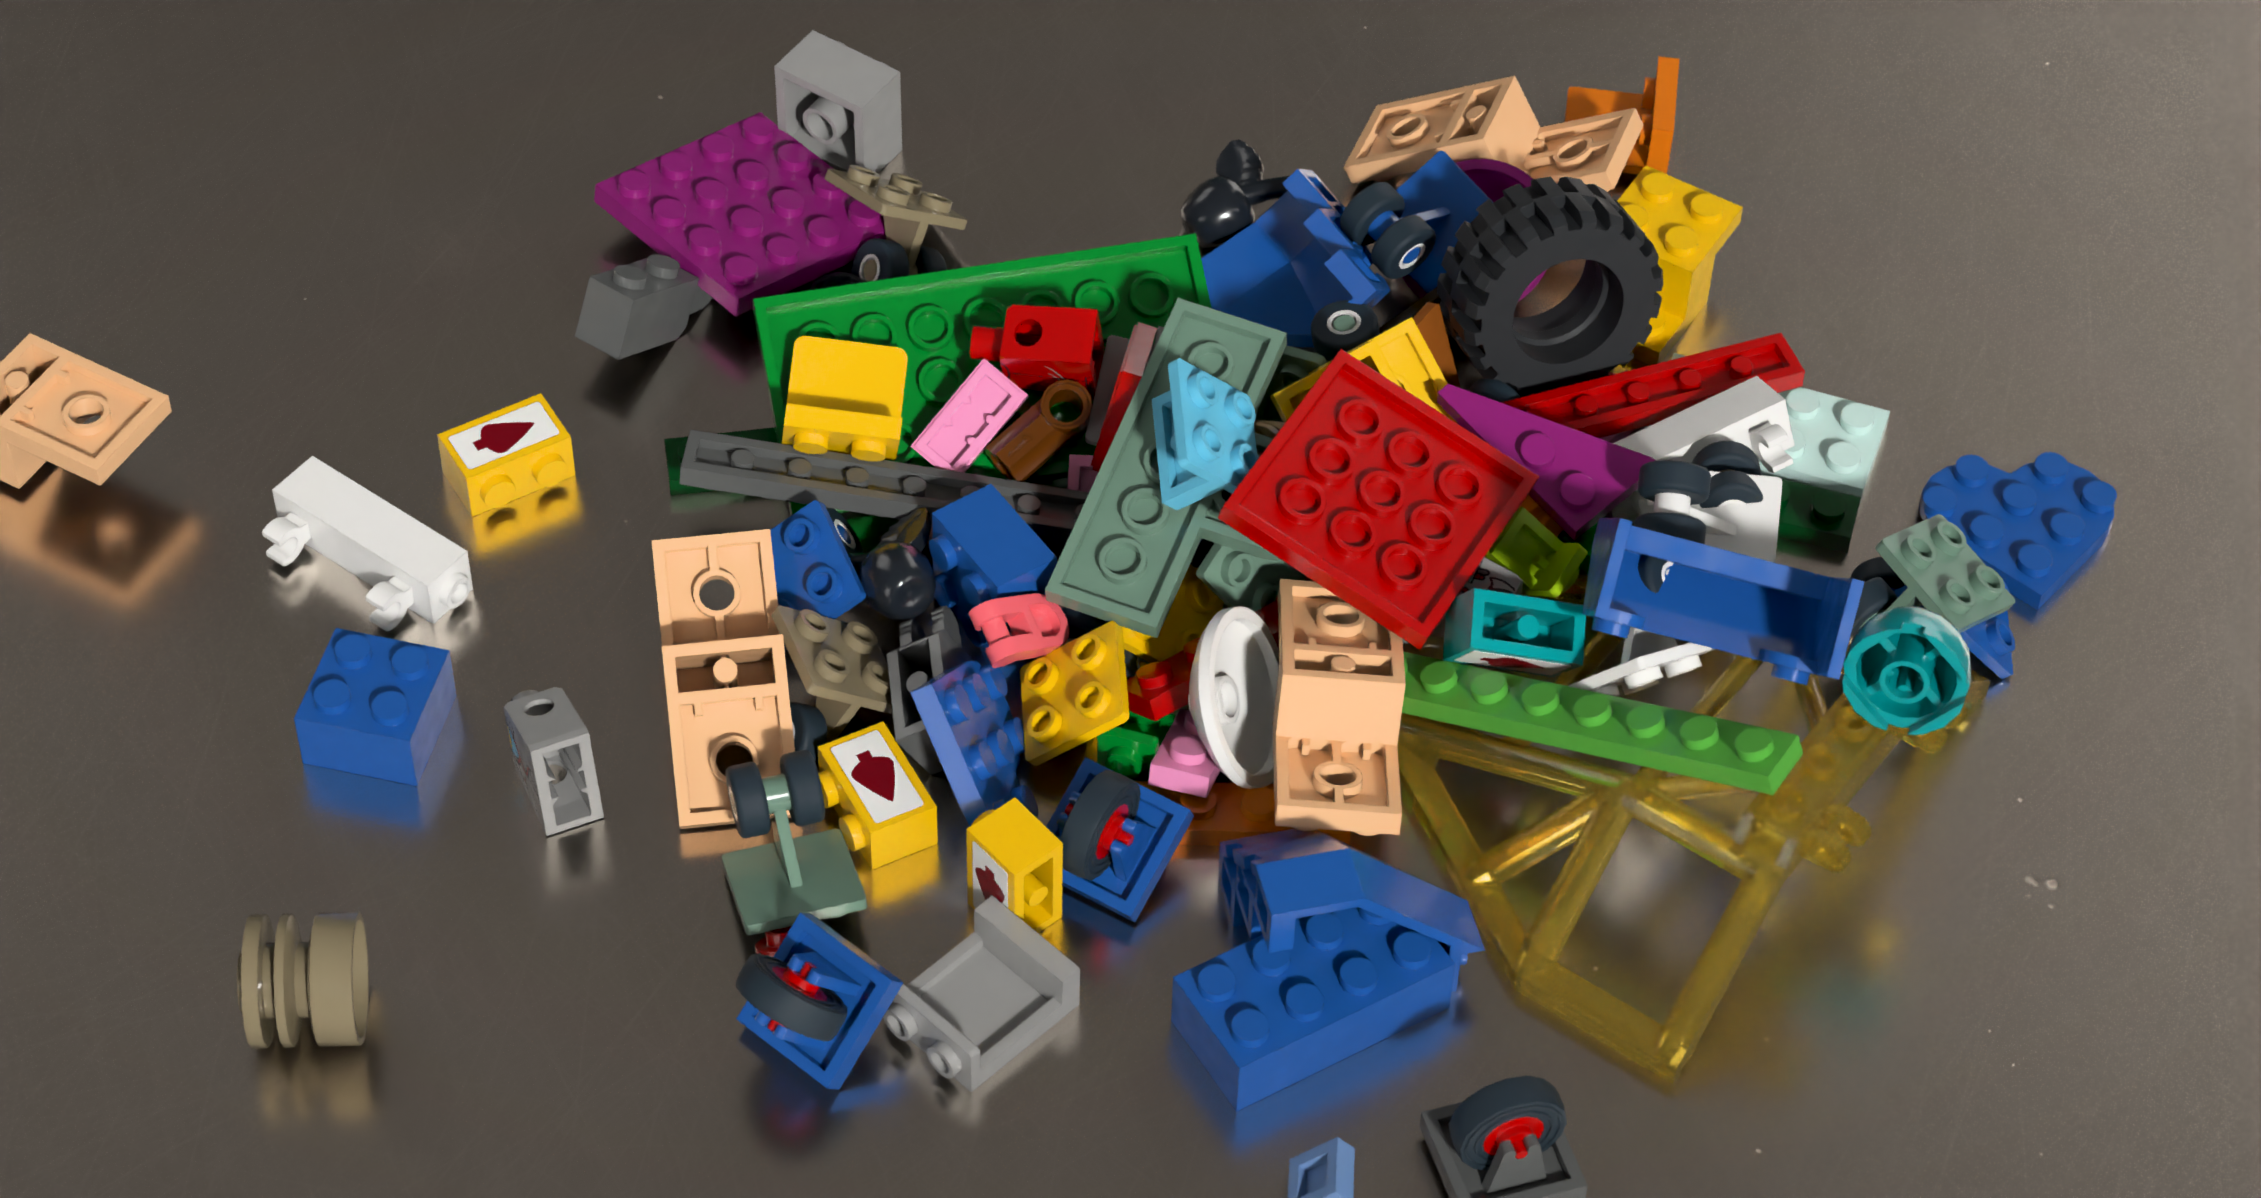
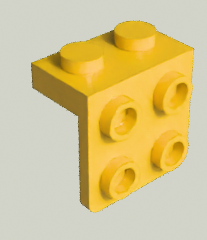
M813 336L797 338L793 348L782 444L793 445L795 450L807 454H824L827 451L850 454L854 458L864 461L896 460L902 426L901 413L908 362L907 353L899 347Z

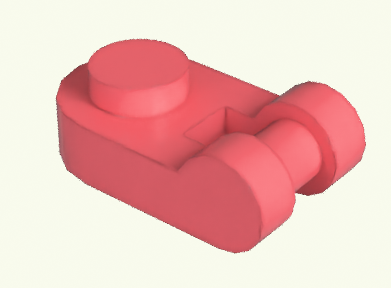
M1032 593L991 599L972 608L968 613L975 630H982L989 644L985 652L993 668L1003 667L1019 660L1044 657L1065 644L1069 637V624L1064 612L1058 604L1046 601V595ZM1007 622H1008V625H1009V627H1010L1011 635H1010L1009 630H1008V628H1007V626H1006V624H1005V623H1007Z

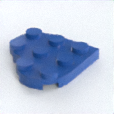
M2054 452L2042 453L2036 457L2035 462L2027 463L2012 473L1989 465L1980 456L1964 455L1956 461L1955 465L1947 466L1930 477L1922 490L1919 510L1923 521L1940 514L1947 521L1956 525L1965 535L1967 544L1983 563L1994 569L2005 581L2010 594L2038 610L2102 546L2113 523L2117 492L2112 485L2101 481L2089 470L2069 463L2062 455Z
M966 661L945 670L910 692L969 826L983 812L991 809L996 810L1014 797L1038 818V806L1035 797L1028 786H1020L1016 774L1020 764V754L1025 752L1023 721L1018 717L1013 718L1009 704L1004 697L1007 695L1008 688L1000 667L993 668L990 663L982 666L977 661Z

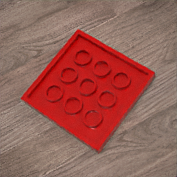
M1340 349L1223 505L1218 519L1421 650L1450 608L1454 599L1463 590L1525 501L1539 476Z

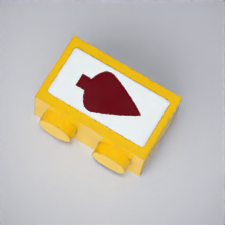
M541 393L437 434L443 474L471 517L494 508L502 507L513 500L545 487L554 486L562 480L575 476L571 436Z
M884 721L818 747V774L825 808L834 807L840 817L839 826L847 846L853 852L860 850L871 870L938 844L937 806Z
M1015 797L996 810H987L979 815L972 825L966 829L968 904L975 909L990 896H994L1032 929L1040 933L1062 918L1063 843Z

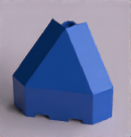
M1297 169L1282 183L1288 191L1258 220L1205 255L1201 260L1212 309L1286 332L1287 346L1314 347L1311 335V322L1316 313L1324 306L1336 301L1350 300L1347 303L1361 305L1364 303L1372 309L1391 290L1386 280L1369 268L1373 263L1367 245L1363 246L1358 245L1356 241L1352 242L1341 230L1340 218L1345 209L1343 204L1313 170Z
M1290 829L1220 842L1218 880L1232 926L1246 925L1250 940L1263 935L1268 953L1294 949L1296 918L1357 907L1437 940L1455 963L1452 992L1457 991L1460 965L1467 964L1468 953L1485 951L1468 900L1317 829L1313 831Z

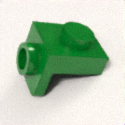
M1129 711L1127 722L1097 736V763L1130 779L1148 781L1151 762L1173 724L1176 715L1168 714L1155 722Z

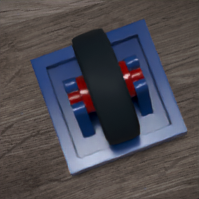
M1085 757L1046 825L1063 843L1062 886L1135 923L1194 818L1193 813L1190 809Z
M800 912L774 957L752 954L739 972L736 988L747 1002L738 1015L737 1020L824 1087L840 1090L904 982L813 914Z

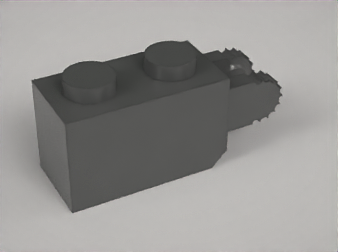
M649 255L648 258L626 265H618L614 269L589 277L575 337L620 360L677 340L687 326L689 315L698 312L699 309L706 308L712 297L698 286L699 278L681 269L678 261L665 255Z
M947 605L932 610L933 634L925 636L921 625L915 619L900 623V647L887 653L895 741L930 775L943 771V767L910 692L949 668L966 661H973L962 648L959 624Z

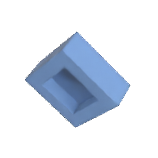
M1336 1137L1289 1159L1288 1198H1353L1355 1148L1339 1137Z

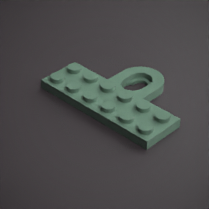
M1177 298L1045 588L1046 601L1108 622L1115 621L1122 627L1158 638L1201 538L1259 558L1281 560L1218 519L1220 511L1226 503L1222 497L1223 490L1179 510H1175L1162 503L1152 399L1170 391L1168 363L1181 358L1247 394L1254 406L1255 413H1257L1287 345L1286 332ZM1255 433L1257 454L1260 457L1273 438Z

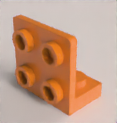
M1658 56L1655 78L1645 77L1643 94L1569 87L1565 122L1636 108L1644 125L1622 173L1638 175L1644 166L1647 165L1667 174L1674 134L1680 59Z

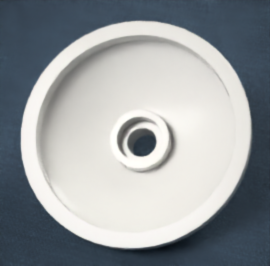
M1238 606L1225 608L1216 613L1204 629L1199 639L1191 668L1188 703L1197 733L1215 765L1236 785L1252 789L1268 786L1274 781L1272 722L1280 661L1279 649L1265 622L1251 609Z

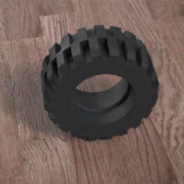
M1551 177L1531 180V186L1526 188L1516 184L1502 190L1504 194L1502 198L1493 203L1488 199L1476 208L1479 213L1478 216L1471 223L1466 220L1455 233V237L1458 239L1455 247L1448 246L1441 265L1447 273H1440L1438 277L1437 295L1441 299L1439 305L1444 324L1449 329V334L1482 377L1502 381L1514 389L1520 397H1525L1528 394L1533 395L1609 376L1608 373L1619 364L1624 368L1634 358L1632 350L1639 342L1644 345L1652 331L1649 320L1658 316L1662 297L1657 291H1662L1664 283L1663 270L1658 265L1659 255L1654 245L1618 201L1612 199L1606 190L1595 184L1585 185L1581 179L1561 177L1557 184ZM1586 259L1583 273L1577 285L1563 301L1541 314L1529 317H1514L1516 305L1522 293L1538 275L1559 263Z

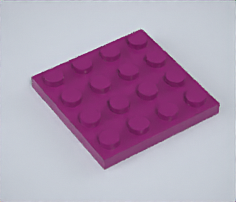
M761 112L595 184V203L659 255L675 259L679 262L681 269L698 277V286L734 316L753 309L754 298L784 294L852 262L857 251L866 241L873 238L886 239L883 215L826 181L824 178L827 169L833 168L791 135L779 130L778 125Z

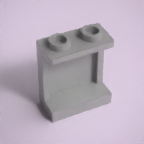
M990 896L974 909V932L906 986L903 984L883 1018L888 1028L896 1037L903 1041L911 1040L924 1051L933 1067L942 1076L948 1079L954 1077L972 1093L1080 1004V967L994 896Z

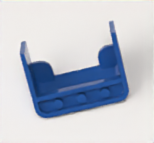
M1599 518L1592 545L1582 614L1594 617L1591 629L1626 639H1628L1630 627L1774 664L1771 676L1807 685L1810 674L1839 680L1864 581L1853 578L1828 577L1632 526V521L1622 518ZM1642 555L1673 563L1672 566L1666 569H1670L1668 575L1665 573V580L1658 593L1650 591L1639 576L1638 563Z

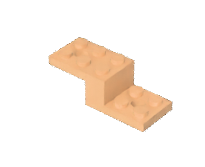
M1511 76L1376 105L1343 168L1352 184L1371 180L1384 182L1396 175L1418 171L1437 152L1444 151L1455 163L1471 159L1498 160L1519 168L1533 179L1551 177L1558 184L1561 177L1581 179L1585 185L1595 184L1608 192L1615 188L1644 124L1636 108L1540 127L1516 77Z
M29 333L0 361V480L20 489L48 461L101 486L172 412L169 396ZM96 415L101 416L93 423L83 424L88 418Z
M770 529L651 540L680 829L735 824L728 796L726 776L720 772L716 764L719 753L725 747L739 745L747 749L752 756L753 762L757 765L762 778L781 774L780 758L784 754L795 752L783 634L779 633L771 616L778 606ZM716 579L727 582L734 590L732 603L725 609L718 611L705 607L699 597L700 590L704 584ZM787 810V816L791 818L790 812Z
M1280 579L1278 592L1280 663L1272 722L1275 826H1288L1301 831H1313L1316 829L1353 831L1364 836H1373L1380 833L1399 835L1402 805L1397 744L1406 685L1402 638L1315 581Z

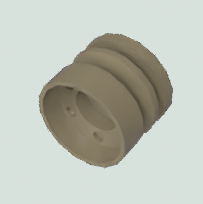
M360 911L317 913L314 917L308 942H302L299 926L293 913H283L279 917L276 937H274L271 919L267 914H251L247 918L243 933L242 949L238 956L237 996L239 1009L243 1015L247 1042L252 1049L268 1048L272 1044L275 1024L277 1025L279 1040L284 1048L294 1047L299 1039L303 1018H310L314 1038L319 1047L361 1046L363 1044L367 1030L369 1009V961L366 929Z

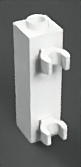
M1758 376L1614 443L1653 457L1656 461L1672 460L1692 463L1696 454L1704 447L1719 441H1734L1749 447L1757 456L1759 463L1761 462L1771 473L1794 464L1792 457L1785 452V450L1795 446L1786 401ZM1637 489L1605 517L1622 518L1633 523L1638 516L1653 513L1654 502L1643 498Z
M311 456L272 489L277 518L266 525L262 535L275 544L266 551V555L280 565L287 566L298 557L304 544L367 582L373 588L365 596L366 601L378 608L371 613L369 620L385 631L395 628L405 616L407 609L435 624L450 609L460 606L467 598L469 592L473 590L467 550L314 456Z

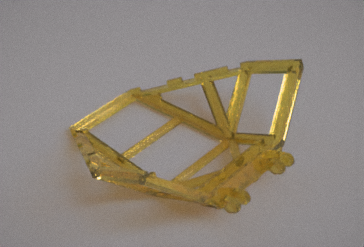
M1578 575L1574 584L1556 598L1528 597L1584 605L1588 576ZM1598 631L1584 647L1583 665L1568 672H1562L1553 683L1568 686L1590 677L1624 638ZM1850 636V640H1849V644H1848V647H1847L1846 654H1847V652H1848V649H1849L1850 644H1851L1852 639H1853V637H1851V636ZM1737 655L1689 712L1717 717L1763 664V661ZM1844 666L1842 667V670H1841V673H1842V674H1844ZM1971 670V684L1960 714L1945 726L1946 728H1940L1923 735H1907L1909 728H1898L1888 724L1887 731L1874 727L1854 711L1844 692L1828 710L1817 675L1810 674L1807 685L1793 682L1809 734L1801 742L1803 755L1774 795L1760 792L1745 809L1735 831L1723 826L1680 800L1757 793L1756 791L1684 775L1666 777L1669 772L1644 766L1634 775L1623 770L1530 746L1531 741L1508 736L1500 738L1445 722L1404 713L1401 715L1397 744L1399 777L1413 800V811L1429 839H1435L1447 860V871L1463 899L1468 900L1474 919L1487 942L1493 941L1505 962V973L1514 989L1671 1084H1674L1680 1077L1681 1069L1695 1053L1699 1039L1783 883L1804 858L1817 866H1823L1825 870L1828 869L1831 873L1833 871L1837 873L1843 871L1852 859L1850 857L1852 853L1849 852V847H1846L1845 844L1859 848L1872 835V827L1869 826L1870 822H1867L1865 817H1862L1859 812L1855 813L1852 808L1848 807L1849 802L1900 740L1914 747H1920L1921 751L1925 750L1927 753L1933 752L1935 754L1936 751L1939 752L1948 740V733L1945 732V729L1958 728L1967 717V709L1965 707L1971 710L1978 701L1980 703L1987 696L1990 684L1989 679ZM1440 758L1578 797L1482 853L1435 769ZM1632 818L1639 820L1741 879L1663 1025L1556 962ZM1576 841L1527 933L1501 884Z

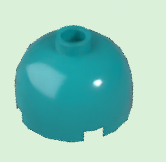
M1897 607L1874 615L1856 632L1843 664V692L1854 711L1874 727L1886 731L1888 724L1898 728H1909L1907 735H1923L1945 727L1960 714L1971 684L1970 652L1960 632L1940 614L1921 607Z

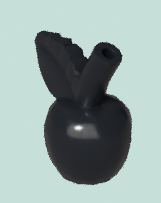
M1240 139L1232 140L1218 157L1216 164L1217 177L1210 178L1201 183L1183 203L1180 214L1185 231L1189 234L1196 233L1200 247L1207 250L1216 249L1255 222L1252 205L1268 200L1280 199L1288 191L1282 183L1289 176L1262 180L1264 168L1260 156L1246 142Z
M926 507L910 512V515L900 518L898 523L890 526L889 531L885 532L881 537L877 548L871 550L870 553H848L866 593L864 601L868 606L887 618L913 619L924 613L933 602L936 578L928 558L922 553L931 532L930 513Z

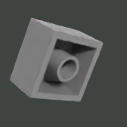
M814 30L774 66L778 129L791 135L833 169L848 172L850 165H857L879 174L902 151L900 71Z

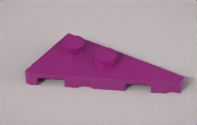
M1447 384L1437 392V403L1460 426L1539 476L1529 496L1574 541L1599 521V518L1606 516L1638 489L1639 471L1642 465L1656 461L1653 457L1451 384Z

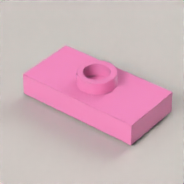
M983 359L910 447L935 468L965 473L1029 396L986 359Z

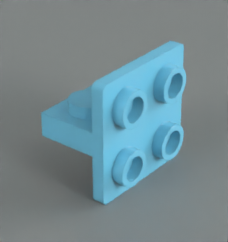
M1181 358L1168 363L1170 391L1152 399L1161 499L1163 504L1175 510L1182 509L1223 489L1233 493L1259 459L1254 430L1256 413L1250 397Z

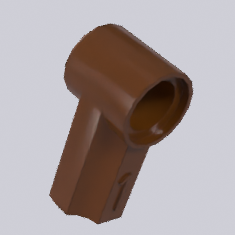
M1068 379L1056 381L1048 386L1042 398L985 447V453L1006 479L1025 482L1068 443L1077 441L1085 434L1092 410L1090 394L1084 386L1076 381ZM1066 401L1077 406L1081 415L1078 419L1065 423L1055 419L1050 409L1056 403Z

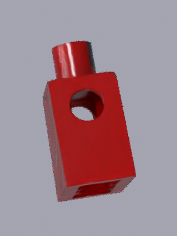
M1028 305L1008 306L1004 328L984 325L973 326L970 358L1000 362L1003 374L1019 388L1044 392L1049 385L1056 381L1068 379L1084 386L1090 394L1091 400H1094L1105 349L1098 309Z

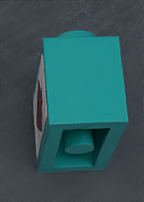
M1473 588L1457 596L1446 612L1443 661L1556 677L1583 665L1586 615L1582 614L1584 605Z

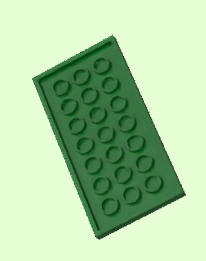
M1196 233L754 298L752 307L777 443L782 444L793 348L797 338L813 336L899 347L908 356L901 413L902 426L896 460L888 461L935 468L910 446L982 361L970 358V342L974 325L1004 328L1006 311L1008 306L1011 305L1098 309L1105 347L1107 339L1111 335L1130 339L1134 325H1138V322L1156 327L1157 329L1158 326L1165 327L1177 298L1211 308ZM988 361L1003 374L1000 362ZM1021 388L1029 397L994 439L1042 398L1044 392ZM1066 401L1058 402L1050 409L1055 419L1065 423L1072 422L1081 415L1077 406ZM1085 432L1082 438L1073 443H1068L1025 482L1037 483L1068 478L1069 454L1094 456L1096 446L1086 443ZM985 449L965 472L1006 479L996 469L991 459L985 453ZM788 502L790 515H793L807 504ZM834 509V510H836L838 513L851 512V511H845V510Z

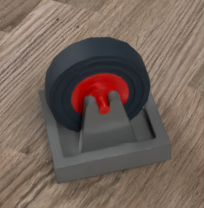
M1528 1075L1506 1078L1481 1088L1463 1102L1421 1112L1420 1129L1449 1198H1586L1587 1182L1564 1133V1128L1567 1124L1564 1104L1556 1088L1544 1078Z

